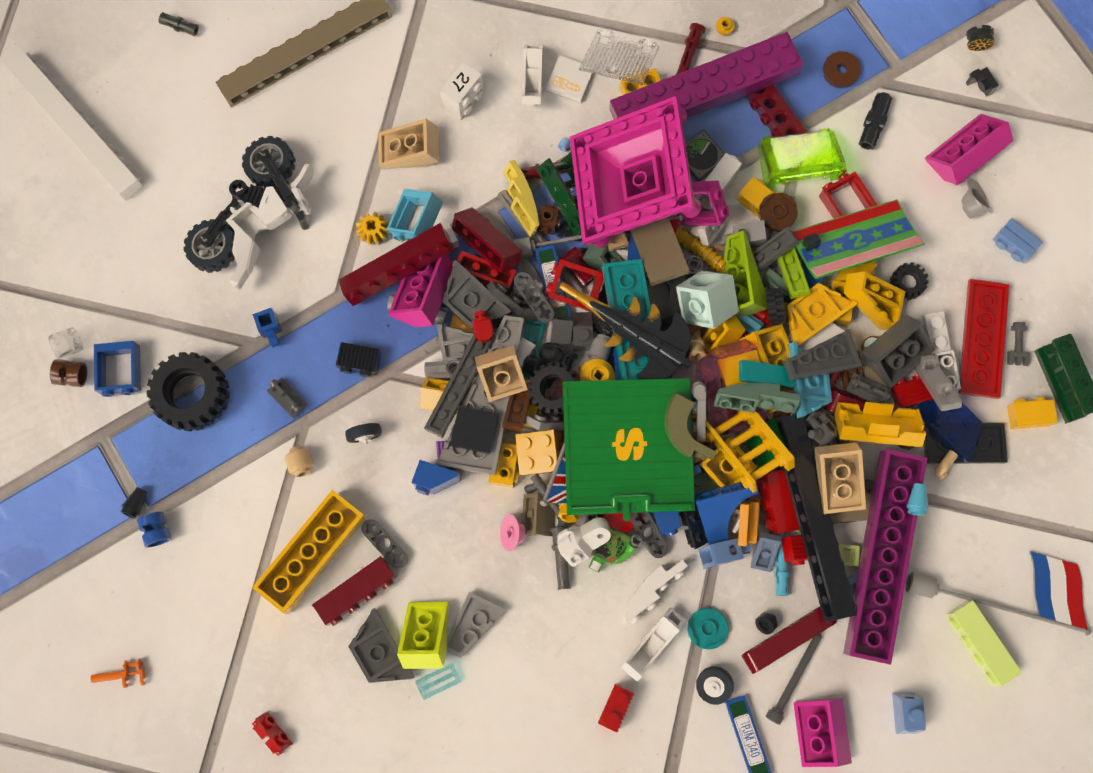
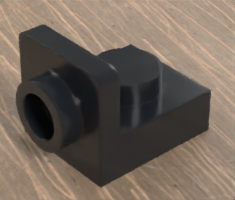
M988 67L972 71L966 81L967 86L977 82L979 89L984 92L986 97L993 94L999 86Z

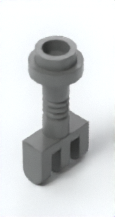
M1013 322V326H1011V331H1015L1014 351L1007 352V365H1013L1015 358V365L1020 366L1023 358V366H1029L1030 352H1023V331L1028 330L1025 322Z

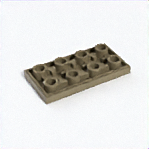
M668 217L630 230L651 286L690 273Z

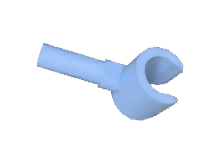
M565 137L561 139L558 148L566 152L569 147L571 148L570 139Z

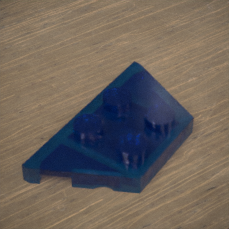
M933 399L916 404L910 408L919 409L923 422L952 451L957 453L958 457L965 464L971 461L983 422L964 403H962L961 408L941 411Z

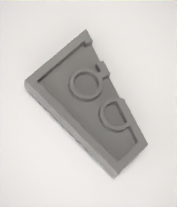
M469 592L448 635L447 651L461 658L506 609Z

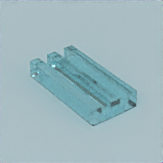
M454 663L446 665L444 668H440L415 681L423 700L462 682ZM451 668V673L422 687V682ZM453 676L456 680L425 694L424 690Z

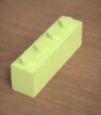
M973 600L964 602L946 614L949 618L950 626L959 632L962 644L971 650L973 660L978 666L983 668L985 671L984 676L991 685L1003 686L1022 673Z

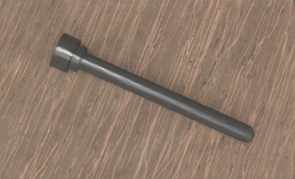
M821 634L812 638L777 705L768 710L765 717L770 721L781 725L784 719L783 710L822 639Z

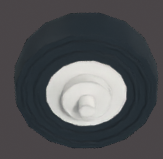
M359 421L360 425L345 431L347 442H363L364 445L368 444L367 441L375 439L382 434L380 424H363V421Z
M711 666L705 668L699 674L696 680V689L703 701L719 705L730 699L734 691V682L727 670Z

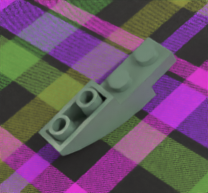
M743 383L719 389L713 406L754 413L756 407L795 414L800 403V394L780 391V385Z

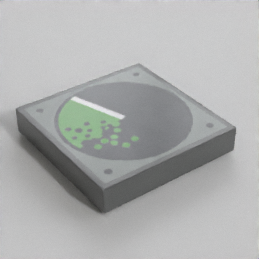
M704 129L685 143L686 152H688L689 170L697 181L711 173L725 154Z

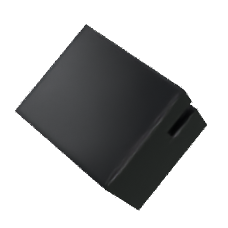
M817 233L805 236L802 244L806 247V251L818 248L821 239Z

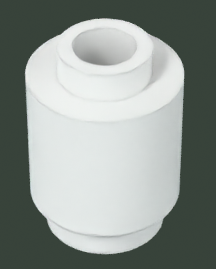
M520 278L518 283L524 284L526 287V289L523 290L524 293H526L530 288H534L533 284H531L530 287L528 286L526 282L528 279ZM534 279V281L542 291V282H538V280ZM514 285V293L518 294V298H523L517 287ZM532 291L528 297L529 299H536L540 295L538 292Z

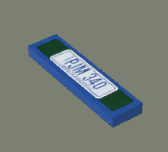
M554 244L535 249L545 292L548 282L553 283L555 275L551 273L554 263H558ZM560 275L555 294L567 298L566 292L559 289L563 281ZM545 293L547 300L554 309V316L572 318L569 305L548 299L549 294Z
M745 695L727 700L725 705L748 773H771Z

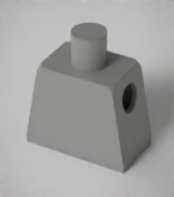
M764 220L733 226V234L742 230L746 232L751 248L760 247L767 242ZM732 234L722 235L724 246H726L727 237Z

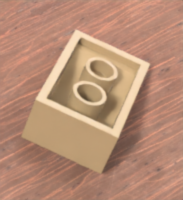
M426 118L378 132L379 168L424 167L438 163L439 127Z
M855 442L815 447L816 469L823 513L830 514L866 509L863 456L859 445Z

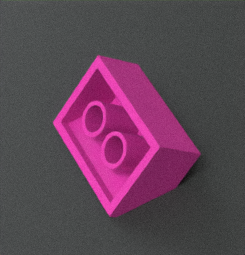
M843 698L793 702L802 767H840L852 764Z

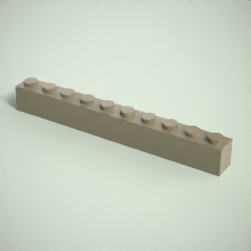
M360 0L353 2L346 9L337 11L330 18L321 20L314 27L305 29L301 34L294 38H289L282 45L271 48L266 54L255 57L250 63L239 66L234 72L223 75L215 83L232 108L391 18L390 7L385 0Z

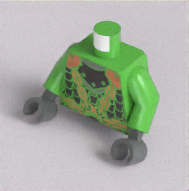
M587 514L585 523L598 518L599 514H596L595 517ZM609 526L611 537L608 542L592 551L591 556H593L589 568L599 573L604 563L610 566L613 563L621 564L631 558L638 546L642 545L645 537L639 541L636 539L638 532L629 537Z

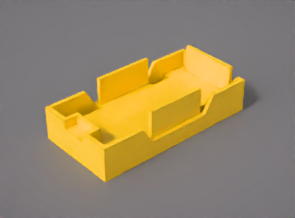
M865 402L864 409L861 411L858 404L837 403L834 416L839 439L922 447L926 432L923 431L924 423L919 409L898 408L892 413L894 404Z

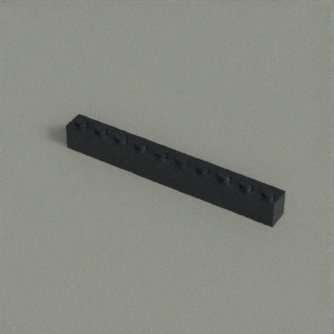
M797 414L781 416L775 419L787 449L795 458L794 468L789 471L784 466L783 468L824 622L856 616L855 603L850 592V584L846 577L844 562L841 558L839 544L833 529V522L830 514L823 513L816 460L814 459L812 444L807 433L806 422L803 417L797 418Z

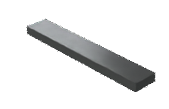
M494 332L493 338L486 343L479 342L475 334L473 335L424 430L440 438L444 437L478 372L475 357L488 352L495 339L496 332Z

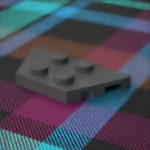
M454 260L453 269L448 279L447 290L444 293L442 302L470 328L473 329L475 312L486 311L487 316L492 321L512 312L457 260Z
M372 609L370 615L348 646L367 681L373 683L415 678L411 669H403L397 655L398 646L377 609Z

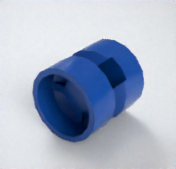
M163 512L150 513L137 519L139 530L144 532L142 540L145 548L155 547L171 540L169 529L164 527L166 519Z

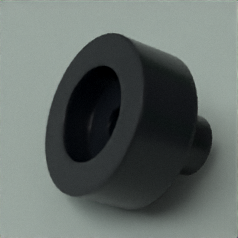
M767 612L761 613L755 620L757 629L766 635L773 633L778 626L776 616Z

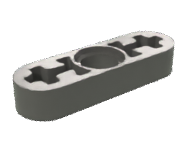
M525 271L517 273L514 278V284L538 320L544 323L551 321L554 317V309L532 276ZM521 275L522 277H528L526 282L529 287L531 284L534 285V288H530L526 293L523 291L526 289L525 285L518 283L520 280L519 276ZM532 291L538 292L540 300L538 302H531L528 297L529 293ZM544 300L546 304L542 305L543 308L551 311L549 312V318H546V316L541 317L542 310L540 307L536 310L534 306H538Z
M641 512V518L645 521L643 523L636 518L637 513H630V521L641 540L645 537L644 530L647 527L653 528L652 534L645 537L643 542L647 551L655 558L664 557L668 551V546L649 512ZM652 541H655L659 545L658 552L655 551L656 547L652 543Z
M373 519L366 520L361 528L364 536L391 566L395 568L404 567L408 561L407 554L377 521ZM369 524L372 526L376 525V527L374 528L375 531L378 534H380L382 531L383 534L378 536L377 538L371 532L367 534V526ZM383 538L390 540V547L386 550L379 547V542ZM392 550L397 555L402 554L403 557L401 559L403 562L401 564L398 562L394 564V556L392 554L387 556L386 554Z

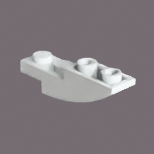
M944 311L922 315L924 329L935 348L931 354L935 356L937 364L947 379L949 378L952 382L954 390L961 389L955 353L950 347Z
M681 560L667 572L661 565L643 581L626 609L623 619L625 623L628 621L634 623L642 617L640 612L644 609L650 611L658 605L656 600L660 597L655 591L658 589L661 592L669 586L668 581L674 577L677 580L686 573L684 569L688 566L684 560Z

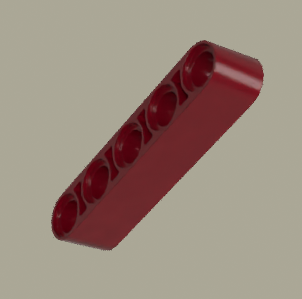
M818 607L741 656L751 673L754 674L833 626L838 621L824 622L821 608Z

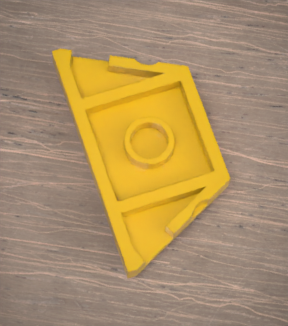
M820 283L810 288L811 293L809 296L796 298L786 306L792 341L798 343L799 347L855 307L857 302L842 297L840 293L831 291Z

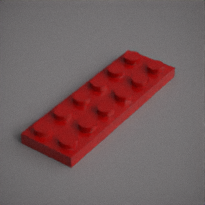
M976 279L968 280L959 378L961 389L958 390V394L991 399L1001 398L1009 284Z

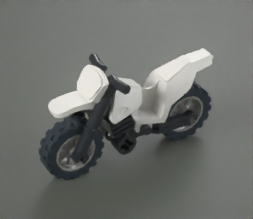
M279 137L258 138L259 140L252 141L250 147L247 146L245 154L242 155V167L251 182L256 185L251 184L248 187L243 180H234L229 186V192L232 195L231 203L225 210L219 213L216 219H210V221L203 220L201 224H195L193 229L188 231L187 238L184 239L185 246L183 250L186 253L185 256L200 271L204 272L205 270L207 273L219 272L222 268H227L231 261L236 260L237 267L230 283L237 291L242 289L247 278L252 273L258 258L260 248L255 243V236L259 231L275 229L291 218L292 214L296 215L303 230L309 228L303 210L307 215H310L312 210L303 193L313 178L314 170L310 164H305L299 176L290 184L286 179L292 176V170H295L296 166L294 164L296 159L288 144ZM263 166L260 171H257V167ZM205 250L203 254L200 256L199 251Z

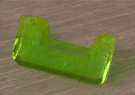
M829 128L815 133L774 138V136H766L758 144L763 182L769 189L775 188L774 184L781 183L784 185L788 181L818 177L827 179L829 176L830 181L838 180L839 177L847 172L846 162L834 131H830Z

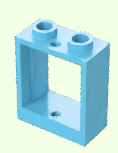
M404 189L386 230L392 234L395 240L401 242L416 237L433 227L443 201L433 192ZM424 206L414 230H406L415 207Z

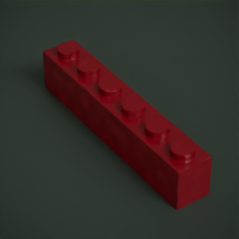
M439 223L340 278L339 283L343 296L352 306H355L454 251L455 249L449 234L442 224Z

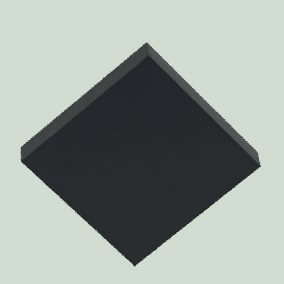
M459 406L450 447L490 454L499 414Z

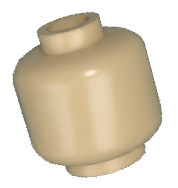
M301 446L292 447L285 456L289 473L296 477L310 474L311 469L314 467L311 452L309 449L301 448Z

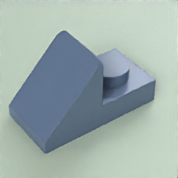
M760 532L758 541L754 544L751 568L771 572L781 543V536Z

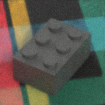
M905 314L861 354L868 366L885 385L892 388L920 363L922 356L930 355L935 348L921 322Z

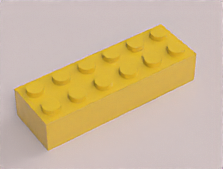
M331 490L252 588L283 614H289L367 517L334 490Z

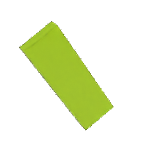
M793 247L777 259L790 299L809 296L811 293L796 248Z

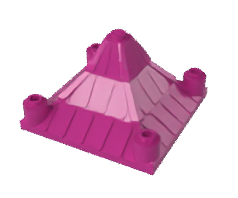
M677 96L570 136L582 242L585 245L593 244L595 247L603 248L609 243L610 236L622 233L623 231H628L678 213H682L688 218H693L700 213L701 203L693 196L684 139L683 124L687 120V113L680 106V100Z

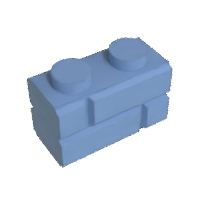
M1013 218L1006 222L992 239L996 242L995 244L998 248L1008 251L1015 261L1025 263L1043 243Z

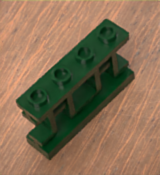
M1072 334L1055 338L1051 344L1036 349L1034 352L1065 424L1092 414L1093 381Z

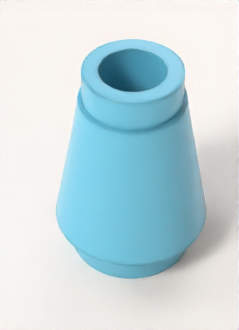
M915 483L913 485L907 504L909 514L917 516L926 515L928 501L927 486L925 484Z

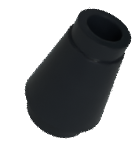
M136 487L135 491L121 505L122 509L120 512L135 519L141 513L147 492Z

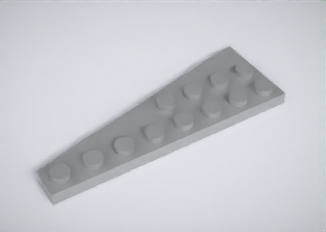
M504 315L495 334V339L487 353L514 345L518 357L524 318ZM479 373L462 407L499 414L491 453L485 454L450 447L453 425L436 465L496 476L505 428H502V423L510 396L489 402Z

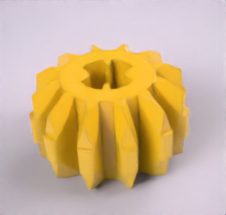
M366 212V218L360 216L361 222L356 223L358 228L356 233L358 236H361L362 242L367 240L368 245H371L375 241L378 245V239H386L384 234L389 233L386 230L388 222L384 221L383 215L378 216L377 212H374L370 216ZM374 226L376 227V229H374V230H372V229L369 230L370 227H373V228H374Z

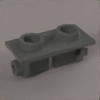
M853 373L846 388L847 392L874 403H885L891 395L889 394L891 389L856 373Z
M282 377L278 381L274 379L270 382L269 385L271 387L267 391L293 419L308 406Z

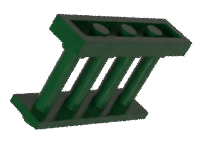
M571 151L560 160L562 163L554 165L551 159L548 158L536 170L572 232L577 236L581 233L577 198L574 199L568 190L576 186ZM566 170L571 180L564 182L558 172Z

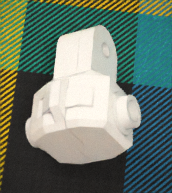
M594 518L582 526L574 524L561 531L557 535L560 554L573 567L585 561L591 556L594 549L609 541L611 537L609 523L604 518Z

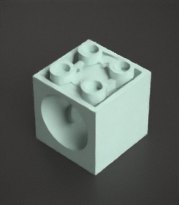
M700 271L676 286L681 315L687 324L714 329L739 312L733 275Z

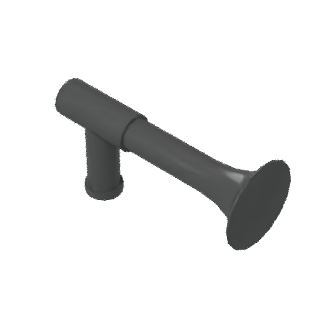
M537 473L531 477L533 483L526 485L524 490L527 494H530L538 489L541 495L544 496L547 486ZM548 503L557 516V527L566 524L567 522L562 521L558 517L560 510L558 503Z

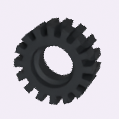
M913 262L909 265L904 263L890 277V284L905 291L904 299H916L928 287L926 286L929 283V280H926L928 274L923 273L925 271L924 268L919 269L921 266L919 264L914 266ZM903 276H913L916 280L915 287H906L902 283Z
M782 289L765 290L770 326L786 323Z

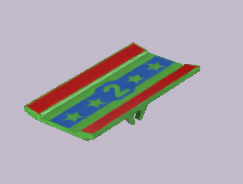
M898 199L792 231V234L799 242L795 247L815 279L856 266L859 267L862 264L866 265L869 262L925 245L923 239L916 233L904 214ZM817 233L821 239L820 246L806 251V247L802 244L804 237Z

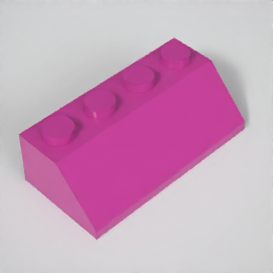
M980 114L927 155L925 160L944 181L958 185L1014 141L1009 122Z
M448 254L402 279L388 313L390 317L414 327L434 325L444 293L447 290L448 279L453 269V262Z

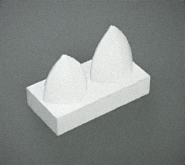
M724 221L721 225L697 226L691 229V233L701 239L702 245L709 246L726 226V222Z

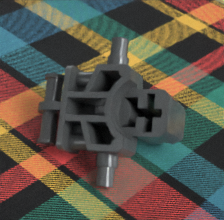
M825 406L806 415V427H809L810 430L808 432L809 438L817 441L820 444L819 447L847 444L850 440L839 439L835 413L827 411Z

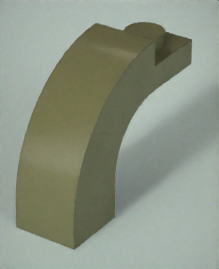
M677 393L672 394L666 406L664 416L665 430L671 444L685 457H691L693 452H695L694 456L703 461L714 459L717 452L694 440L688 431L687 420L695 403Z

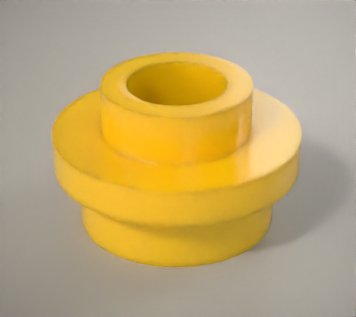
M721 17L718 19L716 30L720 35L727 36L733 32L735 25L731 18Z

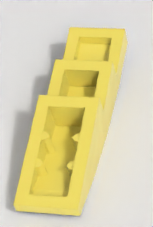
M512 160L508 162L503 173L510 183L507 191L514 200L511 209L528 235L532 237L539 227L537 208L523 172L517 162Z

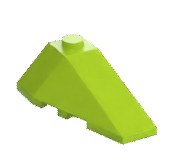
M742 230L728 236L724 253L725 271L722 274L733 275L739 312L733 316L752 315L768 309L765 290L746 232Z

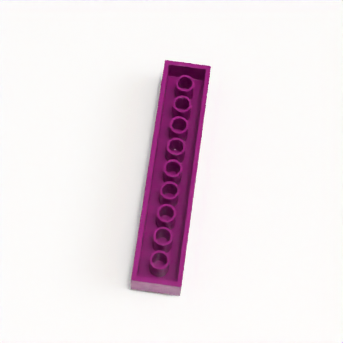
M787 31L610 100L609 110L613 119H617L677 96L680 100V106L686 111L687 118L797 76L801 72L803 62Z
M889 449L881 450L879 453L853 596L857 615L849 618L843 654L889 665L892 663L917 515L908 513L907 504L913 485L915 483L923 484L928 459L926 457Z

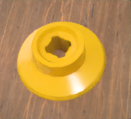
M595 358L583 364L580 369L579 379L580 381L615 380V372L607 361ZM597 371L602 374L600 380L594 377Z

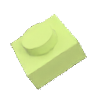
M839 544V551L844 566H859L860 546Z

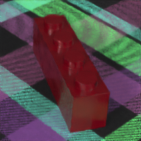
M473 207L454 214L452 230L500 273L519 266L522 250Z
M380 556L313 603L312 606L326 626H335L343 620L342 616L346 613L352 614L360 608V603L365 600L369 602L377 596V591L382 588L386 590L394 584L393 580L397 577L384 558Z

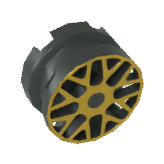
M982 25V28L975 26L966 32L967 39L969 40L967 43L969 50L983 51L993 47L995 44L993 37L994 28L991 29L989 25Z

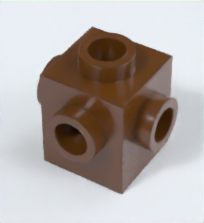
M540 205L539 212H537L539 220L537 230L542 234L555 235L556 227L560 228L562 217L559 216V209L552 205Z

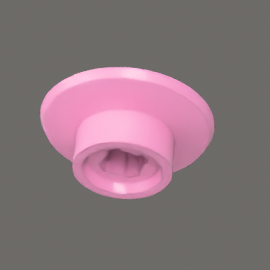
M511 514L504 517L500 528L501 543L505 550H514L518 543H522L525 538L524 525L519 523L517 518Z

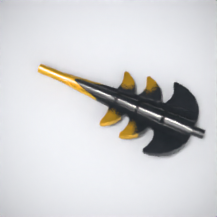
M562 281L559 289L577 299L614 329L612 337L604 344L605 347L617 346L626 339L630 342L625 354L619 357L620 361H634L641 358L644 354L648 356L646 366L641 372L636 374V377L642 380L664 379L673 374L680 364L687 369L692 365V361L685 358L690 346V329L679 313H673L670 326L663 332L660 330L661 315L655 304L651 305L647 318L644 321L638 320L640 305L636 297L632 298L629 309L623 313L579 292Z

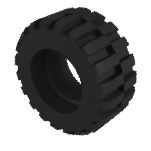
M180 352L179 357L173 354L168 356L169 360L167 362L162 360L158 364L160 366L159 369H154L151 373L153 379H148L147 383L150 390H147L146 393L147 397L151 399L148 404L154 410L153 413L163 422L178 430L192 431L194 428L198 431L204 429L203 425L205 424L207 426L214 424L212 420L215 417L219 419L222 416L220 411L222 408L226 410L228 404L225 402V399H229L230 392L226 390V388H229V384L225 379L226 376L223 371L207 357L200 356L194 352H191L189 355L186 352ZM190 375L200 376L205 383L202 399L195 406L188 409L176 407L173 403V390L176 384L184 377Z

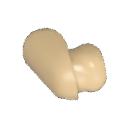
M949 450L935 468L934 473L936 477L941 480L948 477V470L957 459V453Z

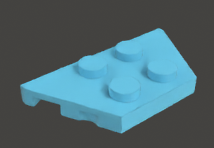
M792 342L788 344L790 358L804 352L798 348V343ZM829 374L796 380L794 394H800V403L796 409L797 418H802L832 402Z

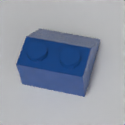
M419 460L411 483L418 493L428 496L429 493L436 494L459 483L461 476L458 472Z

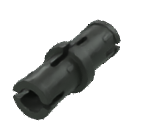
M164 12L159 16V24L169 26L174 31H182L192 36L198 33L199 26L185 21L182 17H174Z

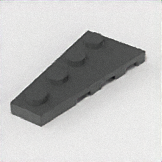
M850 329L784 361L789 381L858 369L862 366Z

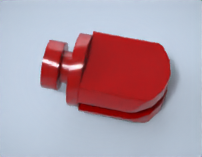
M486 311L475 312V319L473 320L475 337L479 342H489L494 336L492 320L487 316Z

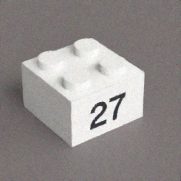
M462 62L440 90L443 108L459 119H462L464 115L467 116L471 112L475 101H479L483 96L482 76Z

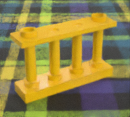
M739 410L737 415L713 429L709 422H706V439L716 445L741 477L742 485L746 489L749 488L753 493L757 491L756 480L776 467L784 466L787 471L795 467L794 456L756 411L751 413ZM741 421L749 423L750 429L726 444L719 436ZM754 435L759 436L763 440L762 444L738 459L731 451ZM771 450L775 455V459L749 474L743 465L763 452Z

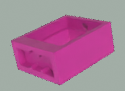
M719 180L691 182L693 194H708L713 211H700L693 218L683 215L680 225H721L730 214Z

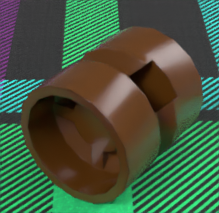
M55 359L52 362L50 381L53 385L65 386L68 384L72 387H83L86 383L88 369L85 362H69L68 360Z

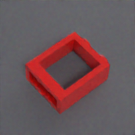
M856 171L850 175L845 173L835 183H827L822 187V192L819 195V198L833 219L841 217L843 214L830 195L848 185L851 186L865 209L877 206V203Z
M561 259L559 264L554 263L551 273L555 275L553 283L548 282L545 292L549 294L548 299L592 312L579 301L556 295L555 290L562 268L566 267L595 276L590 297L597 300L604 280L603 273Z

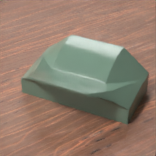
M769 269L762 279L764 288L767 287V290L781 288L784 302L791 303L795 299H790L784 279Z

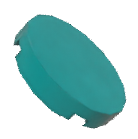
M704 608L692 614L688 620L687 632L693 644L699 648L710 650L718 648L725 642L729 627L722 613L712 608Z

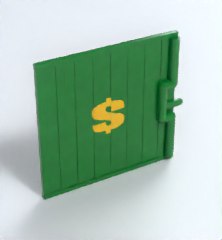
M690 378L563 381L567 515L623 513V520L629 521L630 513L695 511L693 454L691 457H685L678 452L668 439L664 425L666 406L672 394L677 393L691 401ZM690 412L687 420V428L690 435L692 436V420Z

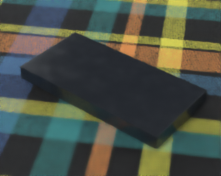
M1004 423L924 424L929 429L924 440L925 457L928 458L927 464H939L949 450L954 451L958 455L953 464L1008 463Z

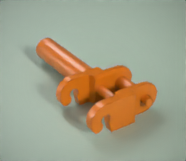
M140 658L137 659V662L128 663L125 660L123 664L124 671L93 674L90 678L91 683L122 679L123 688H127L128 684H126V681H128V676L139 674L140 684L143 686L146 684L144 681L146 678L145 669H142L143 662ZM137 666V671L129 672V667Z

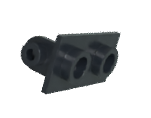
M695 504V511H680L679 515L683 526H688L689 528L684 530L688 541L687 544L694 549L707 544L708 540L697 504Z

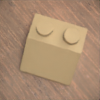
M514 345L475 357L476 367L489 402L528 390Z

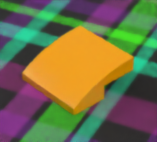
M758 499L745 501L740 505L738 546H747L748 543H757L760 515V500Z

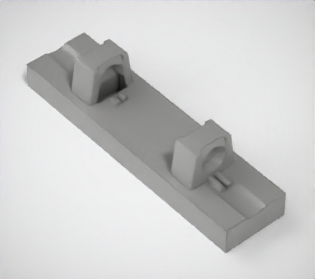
M933 354L922 356L920 363L914 369L939 409L946 411L961 408L962 401L952 387L950 379H947L937 364L935 356Z

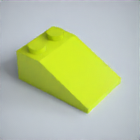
M408 602L397 652L403 669L444 668L448 638V602Z

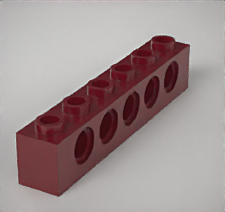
M774 85L759 90L761 94L753 92L746 95L750 107L757 111L762 124L767 125L771 136L780 143L781 149L786 156L788 155L792 160L810 149L814 140ZM765 105H770L772 108L769 109ZM776 119L781 120L783 123H777ZM786 134H790L794 138L790 139L786 136Z

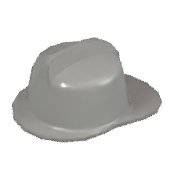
M967 178L966 182L969 190L961 200L966 215L972 219L983 215L987 211L993 213L980 185L974 179Z

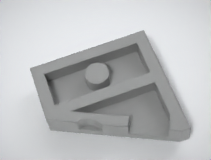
M437 324L443 361L461 359L474 334Z

